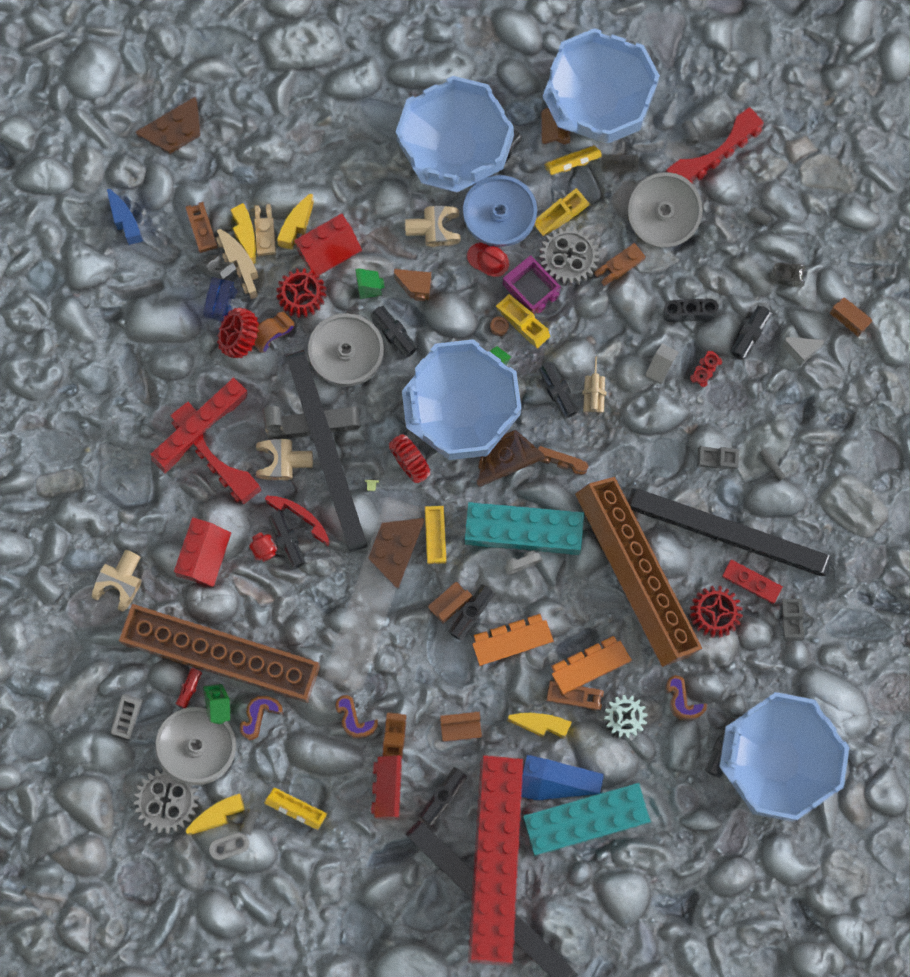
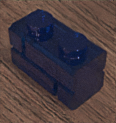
M211 278L203 309L205 318L224 321V316L233 310L231 301L237 295V288H235L234 282Z

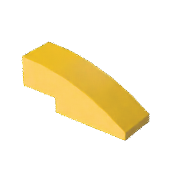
M575 188L565 198H560L538 216L535 226L543 236H546L574 218L590 204L581 192Z
M308 194L302 199L285 220L277 239L279 247L293 250L297 234L304 235L306 233L314 204L313 194Z
M244 203L230 209L232 217L237 226L233 227V231L239 244L247 252L253 264H255L256 240L249 213Z
M510 294L496 305L498 311L534 347L539 348L551 337L548 328L540 323L531 311Z
M540 713L511 714L507 719L508 722L542 738L545 732L548 731L564 739L572 723L560 717Z
M239 793L228 797L208 808L186 829V833L192 835L227 825L226 816L245 811L242 795Z

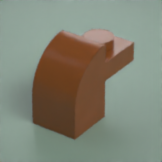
M387 713L383 756L398 755L403 757L407 715Z

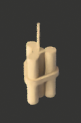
M596 356L594 374L592 376H585L584 390L582 391L584 396L583 412L604 413V398L607 396L605 377L599 376L596 373Z

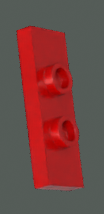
M732 559L722 575V578L771 604L775 603L783 586Z

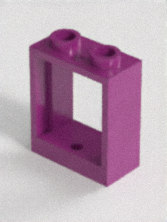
M531 255L503 277L502 285L513 297L533 314L536 312L538 314L546 308L545 305L548 302H554L560 296L561 286ZM531 270L551 290L534 306L514 286L518 280Z

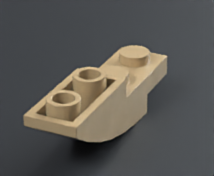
M221 229L217 230L219 237H216L219 248L223 247L225 251L222 254L224 261L233 262L238 277H243L244 283L242 287L245 295L249 293L251 299L258 297L252 280L259 277L249 255L232 236Z

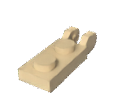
M271 204L266 205L267 218L261 219V209L259 205L255 206V232L258 256L276 254Z

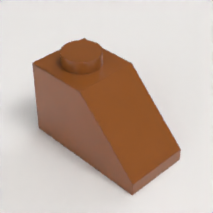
M394 269V279L410 298H414L416 301L429 300L431 272Z

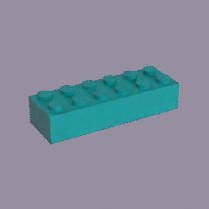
M468 502L465 545L580 555L584 512Z
M639 783L523 816V822L534 857L643 826L651 822Z

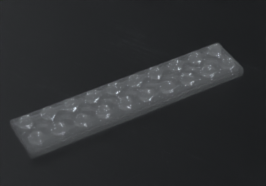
M389 497L385 498L324 679L362 691L396 590L380 570L368 560V557L383 522L419 519L423 508Z

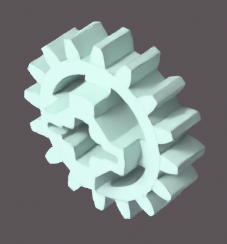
M626 695L622 696V700L616 697L615 704L613 702L608 704L611 709L605 710L609 716L604 717V720L610 722L606 727L613 728L612 734L618 732V738L625 734L626 739H629L631 733L636 737V730L642 732L643 728L641 725L647 724L643 718L647 717L648 714L642 712L646 707L639 706L640 700L634 702V696H631L629 700H627ZM628 704L631 706L628 708H623L619 705ZM636 710L639 715V721L635 718L634 712ZM631 711V713L629 714V720L626 719L625 721L620 723L623 718L622 714L625 715L626 713ZM613 712L617 716L616 724L613 720ZM622 726H629L632 729L624 730L621 728Z

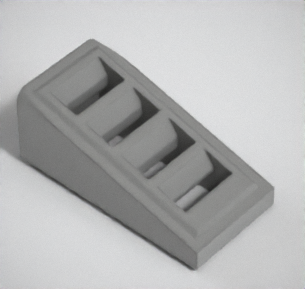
M126 694L121 696L110 734L127 739L131 738L143 699ZM126 702L135 704V707L127 706L125 704ZM123 710L133 712V714H125L123 713ZM120 718H125L131 721L130 723L120 721ZM118 725L127 727L128 731L118 729L117 727Z

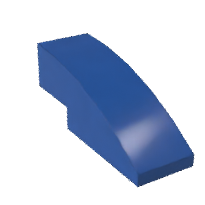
M107 189L117 230L124 229L129 245L143 242L137 222L127 205L111 189Z

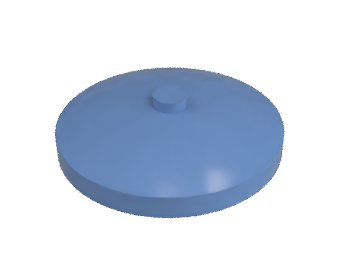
M503 175L490 176L477 182L467 193L463 204V218L469 232L480 242L489 246L507 247L519 243L530 234L537 218V204L531 190L521 181Z

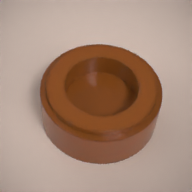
M501 316L492 319L490 330L494 335L503 336L508 332L509 323L507 319Z

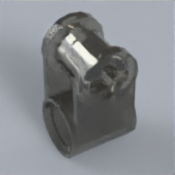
M778 262L769 272V280L773 284L803 287L805 286L803 278L806 266ZM775 271H780L783 276L777 275Z

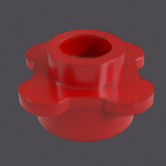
M708 351L706 356L700 359V365L705 366L712 373L715 372V368L718 365L722 364V359L713 351Z
M699 365L696 367L694 375H691V381L699 383L701 387H706L713 373L711 370H707Z

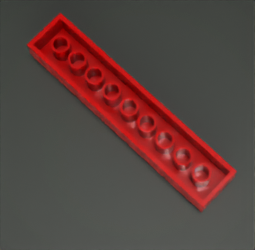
M483 755L480 760L468 963L510 966L512 964L523 759Z

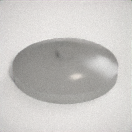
M666 172L651 175L640 182L633 191L628 204L629 222L637 236L650 245L663 248L673 247L688 240L697 230L703 211L702 200L695 186L678 174Z
M343 313L330 316L316 326L309 339L308 356L312 368L319 377L333 385L343 387L359 385L369 380L378 371L383 360L384 346L378 329L369 320L359 315Z
M192 707L173 713L163 722L157 734L155 751L160 766L171 778L188 785H204L219 779L230 768L236 752V739L227 721L222 724L210 723L205 708Z

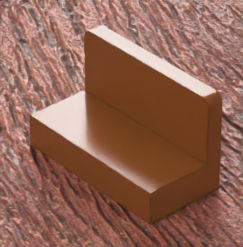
M549 108L542 110V143L548 144L557 141L563 145L569 144L570 131L557 126Z
M845 297L840 302H837L829 313L857 337L872 322L870 317Z
M455 582L433 601L428 608L444 624L470 601L472 594L468 590L465 591L458 582Z
M480 712L440 716L443 742L481 738Z

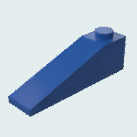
M527 755L522 774L521 797L540 801L600 794L604 774Z

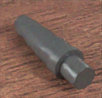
M766 448L759 452L763 457V461L780 481L786 478L773 455L769 454Z

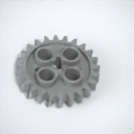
M566 227L565 232L559 228L558 234L552 231V237L547 235V242H542L543 248H540L542 255L539 256V260L543 261L541 266L546 267V272H550L552 278L556 277L557 283L559 280H562V284L565 285L566 281H569L570 286H572L573 281H576L579 285L580 279L586 282L587 275L592 277V271L597 269L596 265L599 264V259L597 258L600 255V252H596L598 245H593L595 239L589 240V233L585 236L583 235V229L578 233L576 232V227L573 228V231ZM558 244H565L566 248H559ZM582 247L585 251L579 252L576 248ZM557 260H559V261H561L563 264H562V265H556L554 262L557 261ZM578 264L581 266V268L575 269L572 267V265Z
M156 769V776L148 773L149 780L142 779L145 785L137 786L141 792L134 794L139 798L138 801L134 802L135 805H139L135 812L142 813L138 819H146L144 826L151 824L150 830L152 831L158 827V833H162L164 828L168 834H170L171 828L178 832L179 825L186 828L184 822H192L189 818L190 815L196 816V813L192 810L193 808H199V805L194 803V801L200 799V797L194 796L198 789H192L193 785L176 781L164 770L161 774ZM172 783V787L168 795V784ZM163 784V792L156 794L154 791L155 786ZM178 787L183 788V795L176 798L174 796L175 789ZM168 795V798L171 799V803L166 804V815L165 818H162V814L165 809V803H163L162 800L166 799ZM153 804H159L160 807L159 812L156 814H151L150 807ZM178 807L179 815L175 818L170 817V810Z

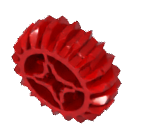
M296 268V273L294 274L289 271V277L283 275V281L278 282L280 287L276 288L279 306L283 307L284 312L289 311L290 316L296 313L297 318H300L301 314H304V317L307 318V313L309 312L314 316V309L320 311L319 305H324L325 301L323 299L327 297L325 293L326 286H323V279L319 280V274L313 276L312 270L306 273L305 268H303L302 272H299ZM309 284L316 288V295L312 294V291L309 290ZM287 291L291 292V295L294 296L293 303L286 297ZM304 291L305 294L298 295V292Z
M234 308L228 312V315L224 316V321L221 322V327L218 328L220 331L217 335L219 337L217 343L221 353L230 358L238 359L247 356L248 351H252V346L255 345V340L258 338L257 333L259 332L257 329L259 326L257 322L258 317L255 316V313L245 308Z
M403 434L392 439L389 443V449L411 481L420 483L427 479L430 475L429 465L413 442Z
M710 586L709 591L704 588L702 590L703 594L700 592L696 594L698 599L693 598L692 603L695 605L690 606V610L694 611L690 614V618H696L692 624H699L696 630L700 631L703 628L705 630L703 632L704 636L711 632L710 638H714L715 633H717L718 638H722L723 633L729 636L730 631L734 632L736 630L735 626L740 625V621L737 619H741L743 616L741 613H737L742 610V607L736 606L740 600H733L735 593L729 596L727 594L729 589L726 588L724 592H721V586H718L717 591H715L714 586ZM715 598L713 605L701 606L705 600ZM722 600L728 604L731 611L722 606ZM716 605H717V608H716V609H717V612H718L719 614L717 615V617H716V619H715V616H716V615H715V612H713V610L715 609V607H716ZM701 613L710 618V624L703 619ZM731 618L728 624L717 627L719 619Z

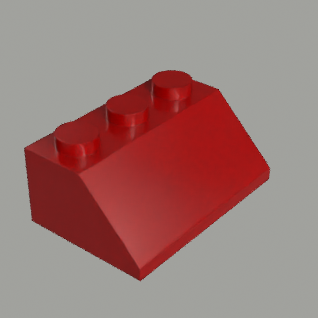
M342 213L294 240L296 250L308 269L313 271V276L315 274L320 276L362 251L352 227Z
M192 517L174 569L175 575L214 588L232 533L213 523Z
M401 756L378 757V761L374 762L373 774H377V781L372 784V794H376V800L371 804V814H375V819L399 820L402 773Z

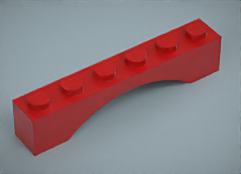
M751 107L747 108L735 118L731 134L718 149L698 158L679 159L666 169V173L678 174L693 184V181L696 179H702L709 169H715L722 159L731 157L735 152L734 150L738 147L743 148L750 138L759 136L762 132L763 120Z
M233 377L150 454L152 462L164 473H167L207 429L237 408L247 398V390Z
M186 402L170 415L173 420L171 424L176 430L196 412L189 402ZM203 434L193 443L197 456L201 460L204 458L208 462L206 465L213 474L216 472L220 476L219 482L224 488L228 486L231 489L230 495L236 502L241 501L244 505L261 491L259 484L247 471L232 468L213 455L204 441Z

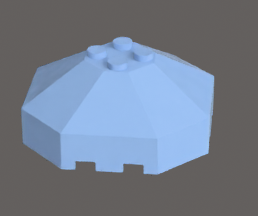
M594 28L561 42L542 97L559 128L609 144L641 130L660 75L644 45L628 43L626 39L613 34L611 37L601 33V30Z
M451 76L446 79L447 82L439 86L435 84L424 90L423 94L415 98L412 96L406 100L396 129L398 144L422 184L457 193L504 168L514 137L512 123L510 120L508 121L503 108L493 96L488 84Z
M474 339L435 344L430 349L429 354L415 367V376L402 390L406 428L448 460L487 456L521 414L517 372L511 367L508 368L490 351L487 352L480 347V344Z
M775 692L726 726L720 768L753 814L794 822L844 788L849 746L838 735L837 729L829 718L825 717L816 700Z

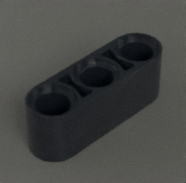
M710 298L669 300L664 306L662 315L668 322L709 321L716 316L719 305L716 300ZM705 307L712 308L713 312H707ZM672 308L676 313L671 314L667 309ZM686 308H692L695 312L689 313Z

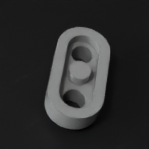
M530 551L524 554V557L521 559L513 558L508 560L504 569L507 575L534 566L543 559L539 552Z
M236 833L213 841L209 852L214 859L224 860L246 852L250 842L243 833ZM238 840L243 841L242 847L236 846ZM222 846L224 848L223 853L218 854L217 848Z

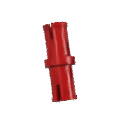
M194 668L190 669L185 683L181 686L182 690L175 705L183 709L187 708L193 693H196L197 689L195 688L202 675L201 671Z

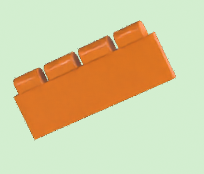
M537 614L527 618L528 626H526L524 619L509 623L511 630L509 632L505 625L491 629V638H489L487 631L475 634L474 639L476 643L472 645L479 666L554 642L547 620H542L541 614Z
M612 636L601 641L603 649L599 643L585 649L584 652L587 657L582 652H579L567 658L569 665H567L565 660L552 665L551 667L554 671L552 676L562 694L564 695L631 662L632 659L622 642H617L616 638Z

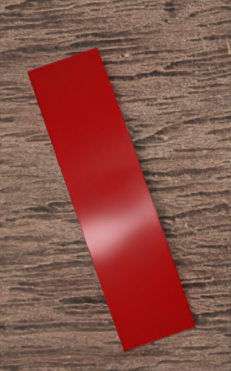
M265 497L266 503L275 510L284 511L287 508L314 527L311 531L312 536L327 547L330 545L329 538L320 522L304 507L282 497Z

